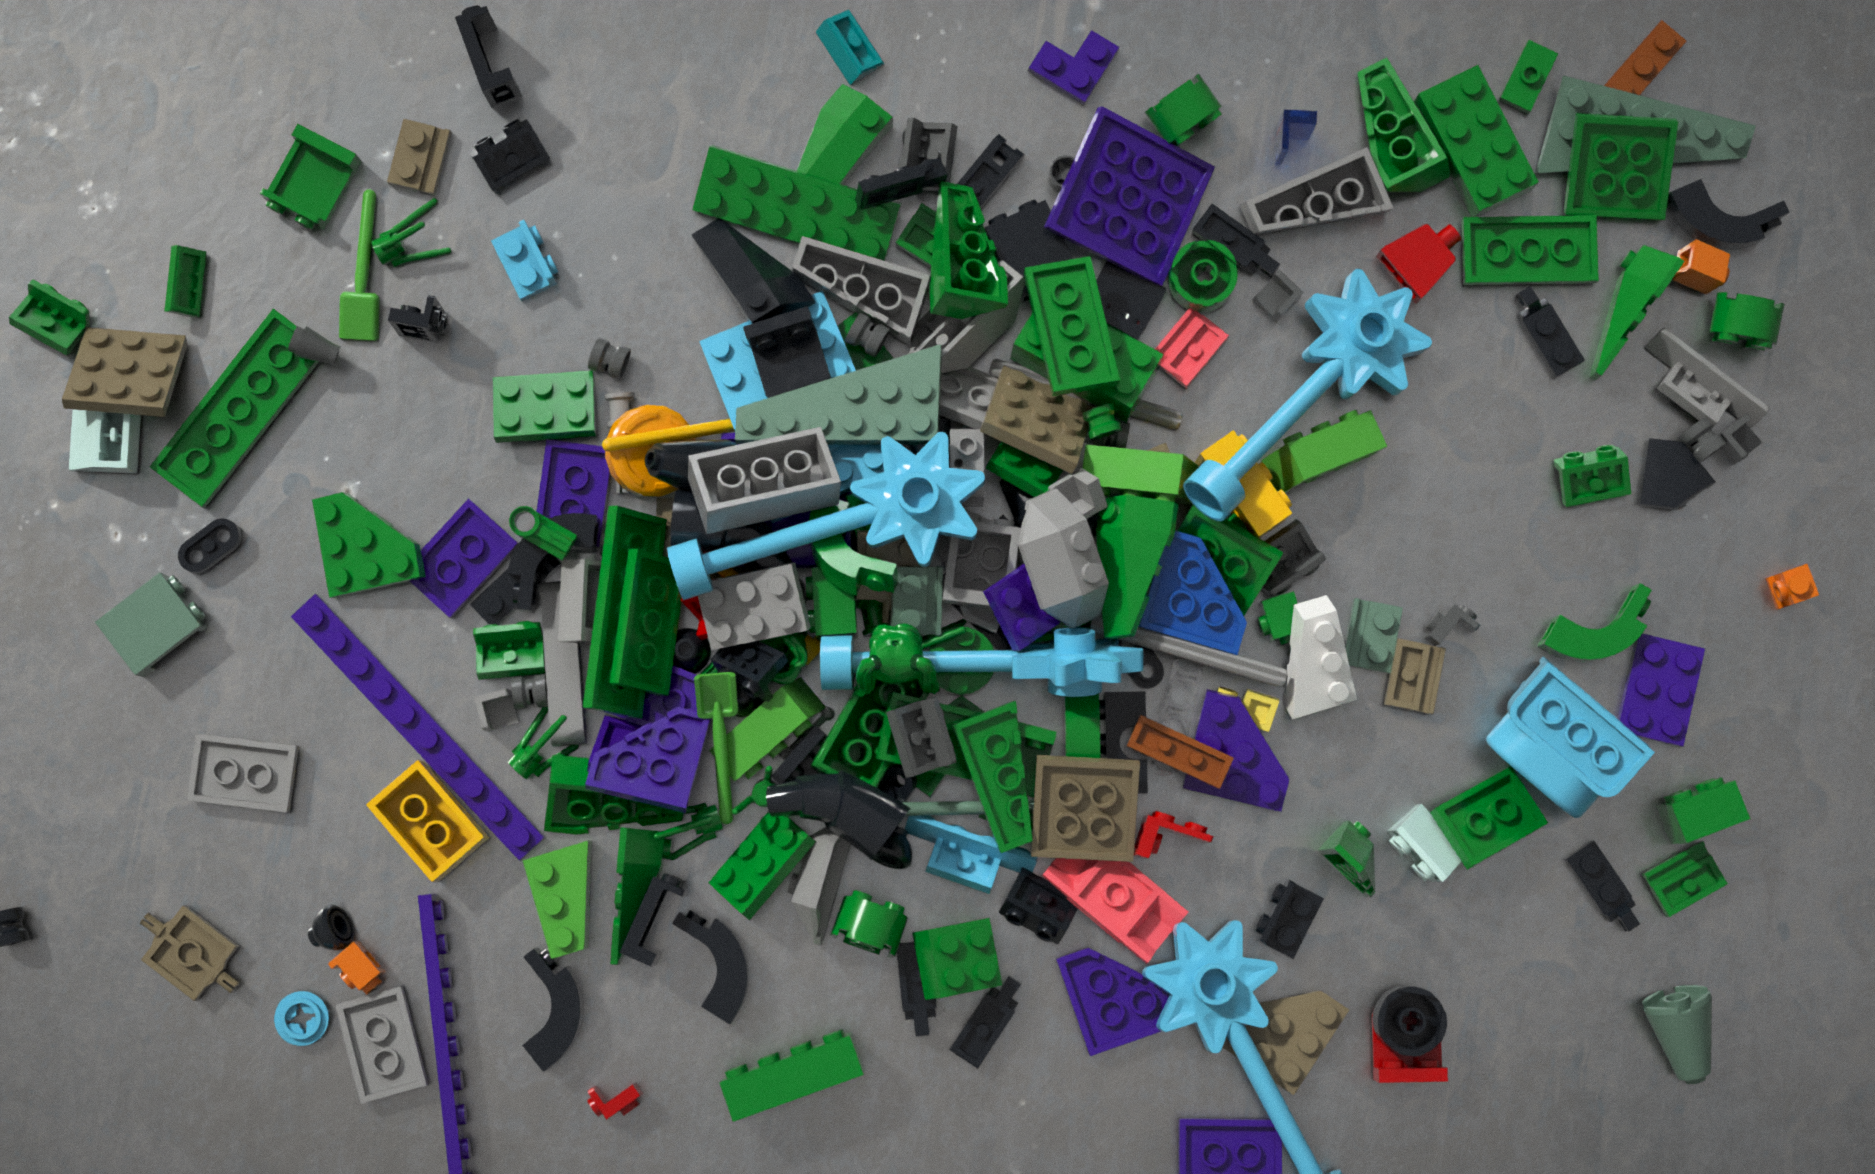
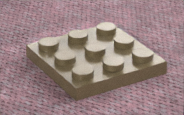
M86 327L62 396L64 409L165 417L187 348L186 335Z
M1003 366L998 375L980 432L1072 474L1078 464L1089 424L1084 422L1082 414L1094 407L1086 404L1079 398H1072L1068 395L1053 397L1049 384H1043L1026 376L1019 370Z
M1037 755L1031 857L1133 862L1140 761Z

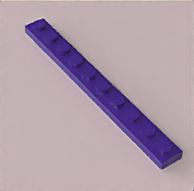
M314 594L291 616L301 629L519 861L524 859L546 838L317 594Z
M437 894L418 895L449 1174H473V1172L468 1173L467 1159H471V1144L469 1138L464 1139L463 1125L467 1124V1109L465 1104H460L459 1091L464 1088L463 1074L461 1070H456L455 1056L460 1055L458 1036L452 1035L451 1022L456 1021L454 1002H449L447 991V988H452V976L450 968H445L443 954H448V941L446 934H441L440 920H444V906L442 900H437Z

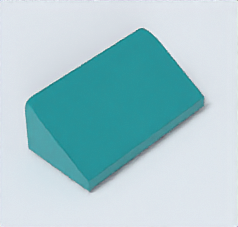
M850 10L825 19L816 30L819 39L850 85L884 65L881 57Z

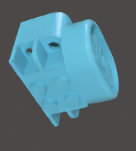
M1543 656L1539 660L1540 665L1520 684L1518 690L1511 696L1507 706L1508 713L1487 735L1486 742L1504 761L1570 816L1580 818L1599 796L1612 797L1617 795L1655 752L1647 743Z

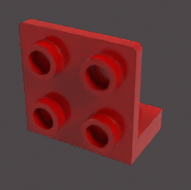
M1156 811L1153 812L1152 816H1143L1134 845V856L1149 859L1150 854H1157L1163 837L1162 834L1157 833L1158 829L1202 843H1212L1214 836L1206 834L1208 827L1189 821L1185 822L1184 826L1174 823V816Z
M1411 1011L1402 1020V1023L1407 1025V1030L1410 1025H1416L1417 1018L1411 1016ZM1372 1019L1374 1081L1378 1083L1448 1082V1068L1442 1066L1441 1042L1431 1051L1421 1056L1402 1055L1388 1049L1378 1040L1373 1028Z

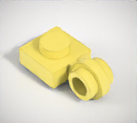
M1219 687L1218 692L1238 696V692L1225 687ZM1246 689L1242 702L1258 728L1269 732L1280 701L1279 698Z

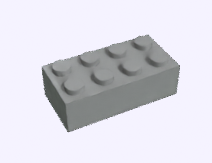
M821 427L688 456V481L706 534L839 505L841 481Z

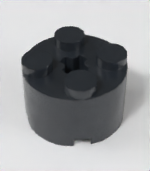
M1408 985L1392 988L1380 997L1373 1011V1028L1378 1040L1388 1049L1402 1055L1421 1056L1428 1053L1443 1040L1446 1033L1447 1015L1442 1004L1430 991ZM1411 1011V1016L1417 1018L1416 1025H1410L1407 1030V1025L1402 1023V1020Z

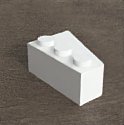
M1327 595L1295 604L1290 635V661L1287 664V687L1283 697V704L1292 719L1357 700L1337 610Z

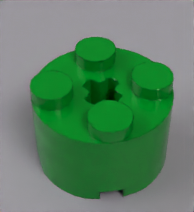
M1197 74L1192 81L1189 79L1159 101L1160 103L1154 106L1155 110L1153 107H1150L1144 112L1163 139L1168 143L1179 146L1195 134L1192 128L1197 124L1203 129L1221 116L1222 113L1219 109L1222 106L1201 75Z
M1214 240L1194 241L1186 244L1176 254L1169 271L1168 286L1172 296L1185 309L1191 308L1201 314L1220 308L1230 298L1237 283L1238 270L1235 257L1226 246ZM1208 272L1207 280L1201 282L1197 279L1198 273Z
M1718 292L1709 333L1713 335L1712 341L1732 345V342L1738 343L1740 340L1746 342L1745 348L1759 351L1772 349V345L1777 344L1785 304H1775V300L1738 293L1736 299L1727 297V292Z
M955 627V628L948 629V630L944 631L943 633L948 632V631H951V630H954V629H957V628H959V627ZM965 627V633L933 645L929 651H983L994 649L990 641L982 633ZM994 672L936 673L940 690L953 696H971L987 686Z
M853 890L851 896H844L830 935L836 939L838 933L845 936L844 943L879 955L883 949L889 950L887 957L894 958L908 917L903 915L905 908L888 901L883 906L871 902V895L857 890Z

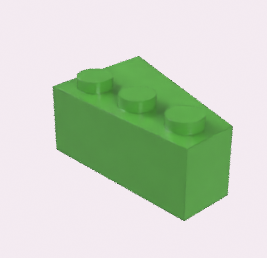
M1353 410L1338 418L1340 422L1331 426L1329 421H1325L1312 427V434L1303 437L1302 432H1298L1283 439L1284 446L1261 460L1272 474L1273 478L1270 482L1276 491L1282 489L1287 493V491L1295 486L1313 482L1320 476L1333 471L1336 472L1386 448L1387 444L1372 411L1369 410L1358 414L1357 410Z
M1086 445L1082 468L1099 478L1105 497H1110V493L1133 495L1192 506V502L1184 491L1183 484L1199 466L1184 454Z
M802 677L778 689L769 702L765 701L726 735L730 777L734 781L744 776L748 780L764 768L761 764L763 760L769 755L774 759L788 747L785 742L793 735L798 738L812 726L810 721L826 708ZM713 746L709 751H710L711 754L714 756V746Z
M584 841L522 860L551 959L589 948L592 841Z

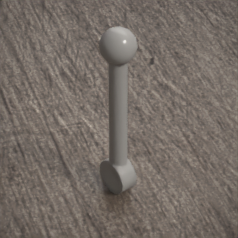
M830 707L824 708L821 716L812 726L780 753L781 758L785 760L815 725L820 727L826 720L833 719L835 715L834 710Z

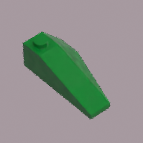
M944 181L940 182L938 189L930 275V313L965 319L1006 308L1008 305L1007 275L1004 267H999L994 254L996 251L993 240L988 239L983 223L985 219L972 187Z
M1645 245L1637 250L1636 253L1632 250L1627 253L1619 265L1624 270L1617 278L1589 378L1596 381L1603 375L1627 342L1628 333H1632L1646 316L1647 306H1651L1657 297L1661 296L1685 262L1684 260Z
M1133 495L1105 498L1108 507L1099 511L1096 527L1097 550L1109 582L1102 608L1104 638L1110 640L1135 636L1149 601L1147 591L1153 575L1159 576L1162 568L1158 564L1165 546L1170 547L1174 538L1179 505L1175 502Z
M552 755L544 831L578 835L589 833V828L607 826L608 830L620 829V824L637 822L641 826L678 822L683 819L684 812L585 789V783L589 773L587 772L589 759Z
M1344 821L1317 851L1365 897L1371 898L1375 893L1374 844L1368 839L1371 833L1358 821L1354 824L1350 821Z

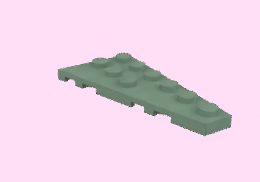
M1563 76L1535 173L1569 171L1576 113L1676 119L1678 121V130L1673 163L1746 158L1756 125Z
M939 344L738 407L736 410L735 441L737 444H744L821 427L826 442L830 445H881L882 438L886 436L893 438L901 445H926L939 432L942 346Z

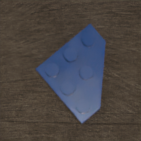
M1175 530L1171 546H1165L1158 564L1162 566L1159 576H1153L1148 593L1149 601L1139 627L1238 655L1247 625L1246 619L1202 539Z

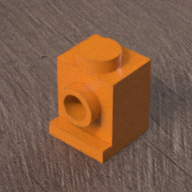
M1808 563L1765 578L1777 610L1819 596Z
M361 941L352 942L328 963L331 969L340 967L342 972L339 975L351 989L356 987L366 995L382 983L379 977L386 972Z

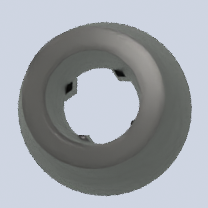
M297 326L287 351L294 353V357L334 365L341 346L332 343L307 326L305 329Z

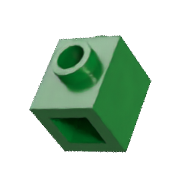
M1294 591L1263 600L1258 604L1262 616L1257 617L1262 635H1268L1270 642L1279 640L1280 646L1290 643L1294 605L1298 604Z

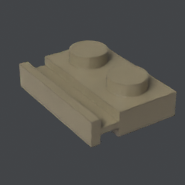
M403 119L387 183L392 186L425 192L435 196L452 132L449 129L436 128V126Z
M1398 638L1384 705L1430 715L1434 714L1446 648Z

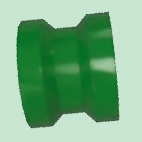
M1113 403L1098 406L1082 414L1084 422H1087L1090 427L1088 433L1090 440L1105 438L1122 430L1120 422L1115 420L1114 413L1116 410Z

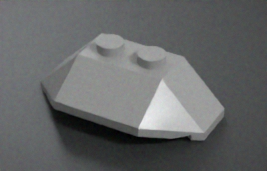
M998 262L999 267H1004L1007 275L1008 305L1006 308L965 319L931 314L929 310L918 321L913 338V346L910 348L909 354L941 344V373L969 368L1015 322L1025 285L1024 277L1006 262Z
M1057 488L1027 500L1018 547L1040 609L1065 623L1069 628H1076L1101 616L1109 582L1087 519Z
M826 827L810 835L816 842L800 860L802 865L799 875L792 874L787 893L793 894L791 902L814 944L817 945L823 944L851 844Z

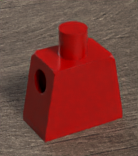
M1424 224L1384 246L1376 257L1402 288L1407 287L1412 290V300L1417 304L1456 261V257L1449 249L1461 240V236L1451 224H1448L1437 234L1428 224Z

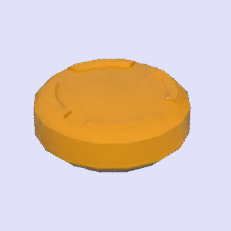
M642 405L624 412L613 423L607 438L687 426L689 424L680 413L666 406ZM691 438V439L678 440V441H672V442H679V441H696V439H695V438ZM653 445L610 452L605 451V459L610 473L623 489L638 496L661 497L678 490L648 473L645 466V455Z

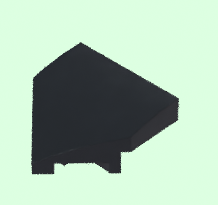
M1649 438L1640 502L1642 506L1667 509L1683 508L1687 502L1700 492L1716 483L1683 442Z

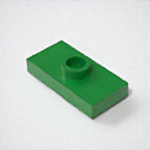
M1528 40L1499 101L1529 114L1558 53Z
M180 245L171 246L164 312L192 318L200 317L206 251Z

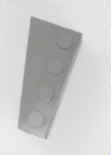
M1368 147L1240 204L1250 230L1256 235L1381 214L1394 209Z
M802 236L792 266L793 272L799 276L801 281L819 292L823 291L824 295L854 313H863L869 316L871 322L875 325L883 324L889 327L891 335L911 346L930 286V275Z

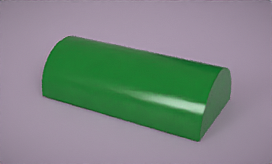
M917 679L895 684L876 680L873 691L863 697H859L854 688L811 767L819 774H838L843 770L877 788L891 763L876 759L890 692L920 699H927L930 693L923 692Z

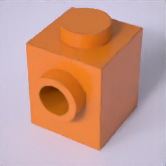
M1697 239L1680 249L1677 253V257L1685 262L1672 280L1704 294L1710 293L1719 286L1724 285L1730 274V269L1728 268L1729 253Z

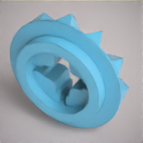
M298 991L284 997L278 1004L274 1015V1023L278 1034L283 1040L296 1046H306L322 1038L329 1026V1010L323 999L308 991ZM300 1008L303 1009L304 1013H315L316 1016L306 1022V1032L301 1023H289V1020L299 1015L298 1010Z

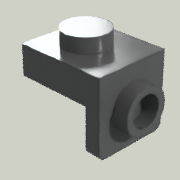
M1454 604L1443 615L1440 612L1434 615L1426 626L1430 632L1426 635L1425 639L1432 645L1437 646L1441 644L1457 622L1471 633L1477 631L1481 625L1475 621L1477 615L1471 609L1462 604L1460 607Z

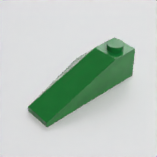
M1386 57L1357 72L1371 156L1387 191L1422 192L1451 177L1446 154L1388 58Z
M842 84L821 108L796 171L844 185L893 127V117L868 96Z
M620 828L616 873H619L622 879L621 882H618L617 890L615 891L614 903L615 909L618 910V917L615 916L613 921L610 960L612 965H619L622 962L624 955L619 952L653 876L659 877L663 870L665 859H671L672 839H667V837L659 840L654 839V834L661 831Z

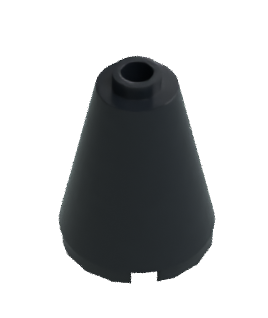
M727 439L656 443L645 455V466L651 476L679 490L692 492L688 481V456L737 444Z

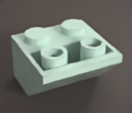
M73 409L69 471L137 473L141 415Z
M1422 804L1415 805L1387 830V833L1392 837L1388 840L1390 845L1401 856L1405 854L1412 859L1414 864L1411 868L1423 881L1443 882L1461 863L1460 858L1440 827Z

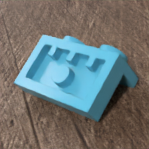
M522 220L518 222L519 227L491 240L520 300L524 301L556 285L557 282L553 275L558 273V270L550 254L545 257L543 256L539 245L544 242L536 226L529 227L526 221Z

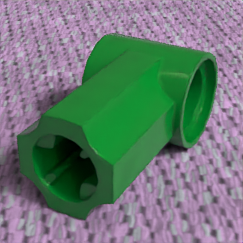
M520 506L514 509L509 518V526L516 535L561 561L568 555L578 537L575 533L528 506ZM529 513L535 519L534 527L525 532L518 530L517 519L520 515Z

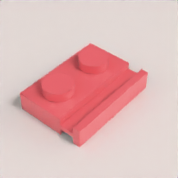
M1189 308L1155 348V350L1163 354L1160 367L1187 389L1227 341L1229 335L1204 315Z

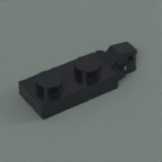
M940 158L924 160L922 164L917 166H903L892 173L881 176L871 175L859 181L855 200L861 210L920 194L924 187L938 184L941 181L945 182L948 174Z
M1214 204L1209 206L1192 229V233L1201 240H1214L1226 246L1234 255L1236 265L1243 270L1253 274L1257 269L1271 279L1279 269L1280 263L1267 255L1271 249L1265 245L1266 241Z
M1531 286L1520 291L1516 295L1523 308L1518 313L1522 320L1520 324L1553 378L1555 379L1585 361L1584 357L1547 299L1539 300Z
M1594 840L1564 859L1602 916H1606L1609 922L1617 919L1625 932H1629L1640 925L1631 910L1636 905L1632 895Z
M914 942L900 943L897 949V960L905 1020L914 1019L916 1037L928 1036V1018L936 1017V999L925 1000Z
M1008 976L1000 990L992 987L989 992H986L949 1050L978 1069L1015 1013L1014 1009L1018 1002L1013 1000L1012 997L1020 987V982Z

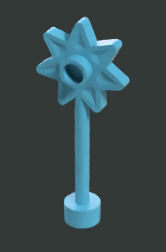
M1355 269L1345 279L1341 298L1316 293L1306 301L1305 309L1323 334L1302 352V358L1306 362L1321 363L1322 365L1224 466L1216 461L1206 460L1184 482L1183 488L1187 497L1199 511L1215 521L1225 520L1245 499V491L1239 480L1336 380H1338L1339 395L1343 399L1352 397L1368 379H1371L1394 396L1400 394L1408 387L1403 358L1421 354L1432 345V340L1429 336L1404 322L1413 296L1412 290L1404 287L1379 297L1364 271Z
M938 432L916 455L893 438L886 436L881 440L884 473L856 480L850 485L853 496L865 502L864 504L704 554L697 538L667 547L669 561L679 592L683 600L713 591L710 574L869 524L872 525L866 536V541L871 548H877L905 538L917 563L921 567H927L931 563L940 535L966 540H974L977 537V527L961 504L984 486L985 475L982 471L949 468V441L947 434L944 432Z
M1083 627L1057 629L1054 631V640H1051L1049 643H1030L1021 651H923L924 658L933 662L936 672H1012V678L1014 679L1048 678V692L1067 697L1091 696L1101 693L1102 682L1120 683L1122 673L1143 671L1142 648L1119 646V639H1095V630ZM853 635L821 636L820 678L822 690H853L854 673H856L859 663L869 657V652H854Z
M1229 921L1209 941L1187 923L1175 924L1173 935L1176 960L1146 966L1142 971L1145 979L1169 994V998L1156 1023L1158 1030L1169 1032L1194 1023L1205 1049L1210 1053H1219L1227 1037L1299 1174H1324L1245 1025L1264 1028L1268 1025L1269 1019L1253 991L1277 972V964L1273 961L1243 957V926L1240 921ZM1334 1170L1326 1174H1342L1341 1170Z

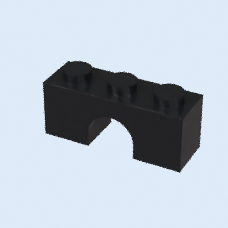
M1104 692L1103 700H1099L1100 720H1104V733L1100 734V754H1104L1106 759L1139 760L1138 794H1147V759L1129 758L1120 748V737L1123 731L1127 728L1135 727L1140 715L1146 717V692Z

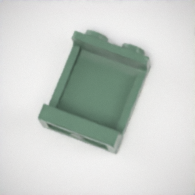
M159 572L95 621L96 625L136 676L145 677L154 670L152 665L195 632H202L207 628L202 621L206 617L194 601L189 604L182 593L186 590L174 575L169 578L168 575Z

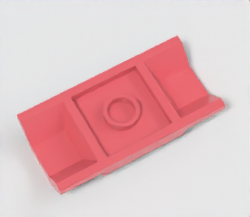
M1055 858L1042 875L1067 896V900L1114 940L1126 946L1146 964L1173 931L1174 925L1180 923L1188 914V911L1130 862Z

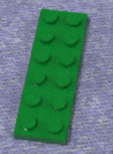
M711 145L708 149L692 210L800 243L802 236L885 261L902 203L892 201L861 210L855 200L857 192L855 188Z
M275 309L271 310L149 466L203 508H206L319 363V361L294 357V353L287 351L297 326Z
M618 505L608 506L583 708L628 718L642 719L645 692L611 684L610 676L628 550L641 549L663 556L667 519Z

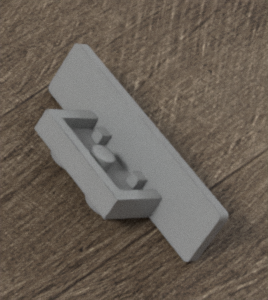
M1662 328L1647 344L1646 349L1671 367L1657 389L1697 420L1707 417L1713 428L1725 410H1727L1736 418L1747 413L1751 419L1746 424L1752 428L1770 410L1765 403L1666 328Z

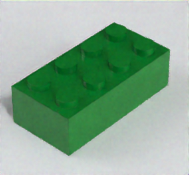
M1479 65L1417 95L1414 103L1446 154L1451 179L1471 217H1479L1532 191L1539 183Z
M1032 312L1013 343L1010 359L1048 379ZM1107 324L1120 377L1119 385L1073 394L1097 407L1113 403L1116 410L1114 416L1127 423L1156 375L1163 354Z
M843 1029L824 1035L822 1037L824 1042L812 1046L811 1040L791 1047L790 1055L780 1058L779 1052L757 1060L759 1066L748 1069L747 1064H742L725 1072L726 1077L719 1084L732 1121L743 1119L864 1075L865 1069L852 1032L844 1034Z

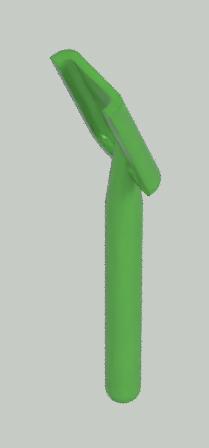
M371 189L364 191L362 199L355 270V292L345 291L340 295L339 338L379 340L380 298L375 293H365L369 276L376 193Z
M732 672L700 674L694 677L697 715L701 719L713 718L712 733L719 816L723 824H730L733 821L727 736L723 717H732L738 713L736 677Z

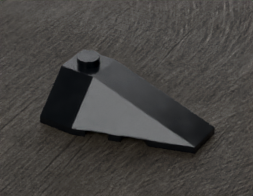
M718 218L691 234L749 324L815 304V300L797 274L724 220Z

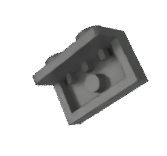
M908 118L902 135L904 146L902 160H900L898 168L903 166L913 167L922 164L924 160L940 158L948 174L945 182L950 183L958 126L953 123L921 122L916 118ZM940 183L924 187L923 190L938 191Z
M1294 520L1265 540L1266 543L1282 551L1283 554L1262 587V590L1271 597L1288 591L1292 583L1302 576L1314 573L1320 564L1326 560L1324 554L1316 548L1299 520Z
M937 697L917 701L886 712L906 778L956 763L954 746L950 740L944 720V713Z

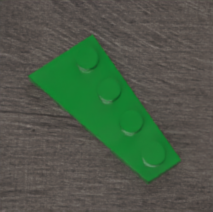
M1015 700L951 725L999 853L1033 841Z

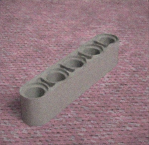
M561 581L543 582L540 584L549 728L561 715H566L567 720L550 738L552 747L587 744L586 709L583 708L584 681L581 644L558 641Z

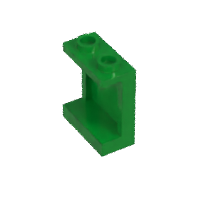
M297 123L291 134L295 139L268 190L262 188L260 195L267 201L265 206L281 215L284 214L285 210L296 216L295 222L309 230H312L314 226L325 230L362 161L352 151Z

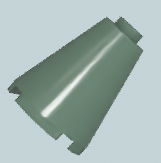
M1682 985L1674 987L1675 993L1665 996L1664 991L1660 990L1647 996L1642 1001L1643 1010L1677 1078L1685 1080L1686 1084H1698L1705 1081L1706 1076L1711 1073L1712 996L1710 991L1705 986Z

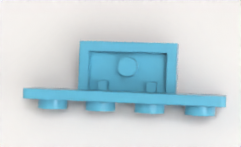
M930 815L908 816L905 830L908 834L935 843L925 872L990 894L999 866L1019 873L1023 867L1033 873L1038 857H1031V853L1022 847H1016L999 853L993 837L973 834L959 825H948L936 821Z

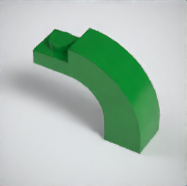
M839 500V505L812 510L809 521L850 508L849 502ZM846 532L811 543L812 555L818 569L828 581L839 589L856 596L861 585H865L869 589L878 592H895L898 584L897 564L861 555L853 551L844 541Z
M1641 583L1634 585L1614 620L1601 629L1582 627L1562 615L1554 617L1538 647L1556 657L1576 662L1601 660L1625 650L1647 628L1646 624L1636 618L1637 616L1642 618L1651 604L1648 596L1652 589Z
M1099 693L1082 697L1063 696L1065 756L1100 758Z

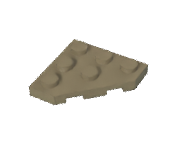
M1320 990L1259 1002L1269 1019L1268 1025L1264 1028L1245 1025L1275 1083L1292 1095H1295L1349 1012L1348 1008ZM1226 1037L1222 1048L1236 1056Z

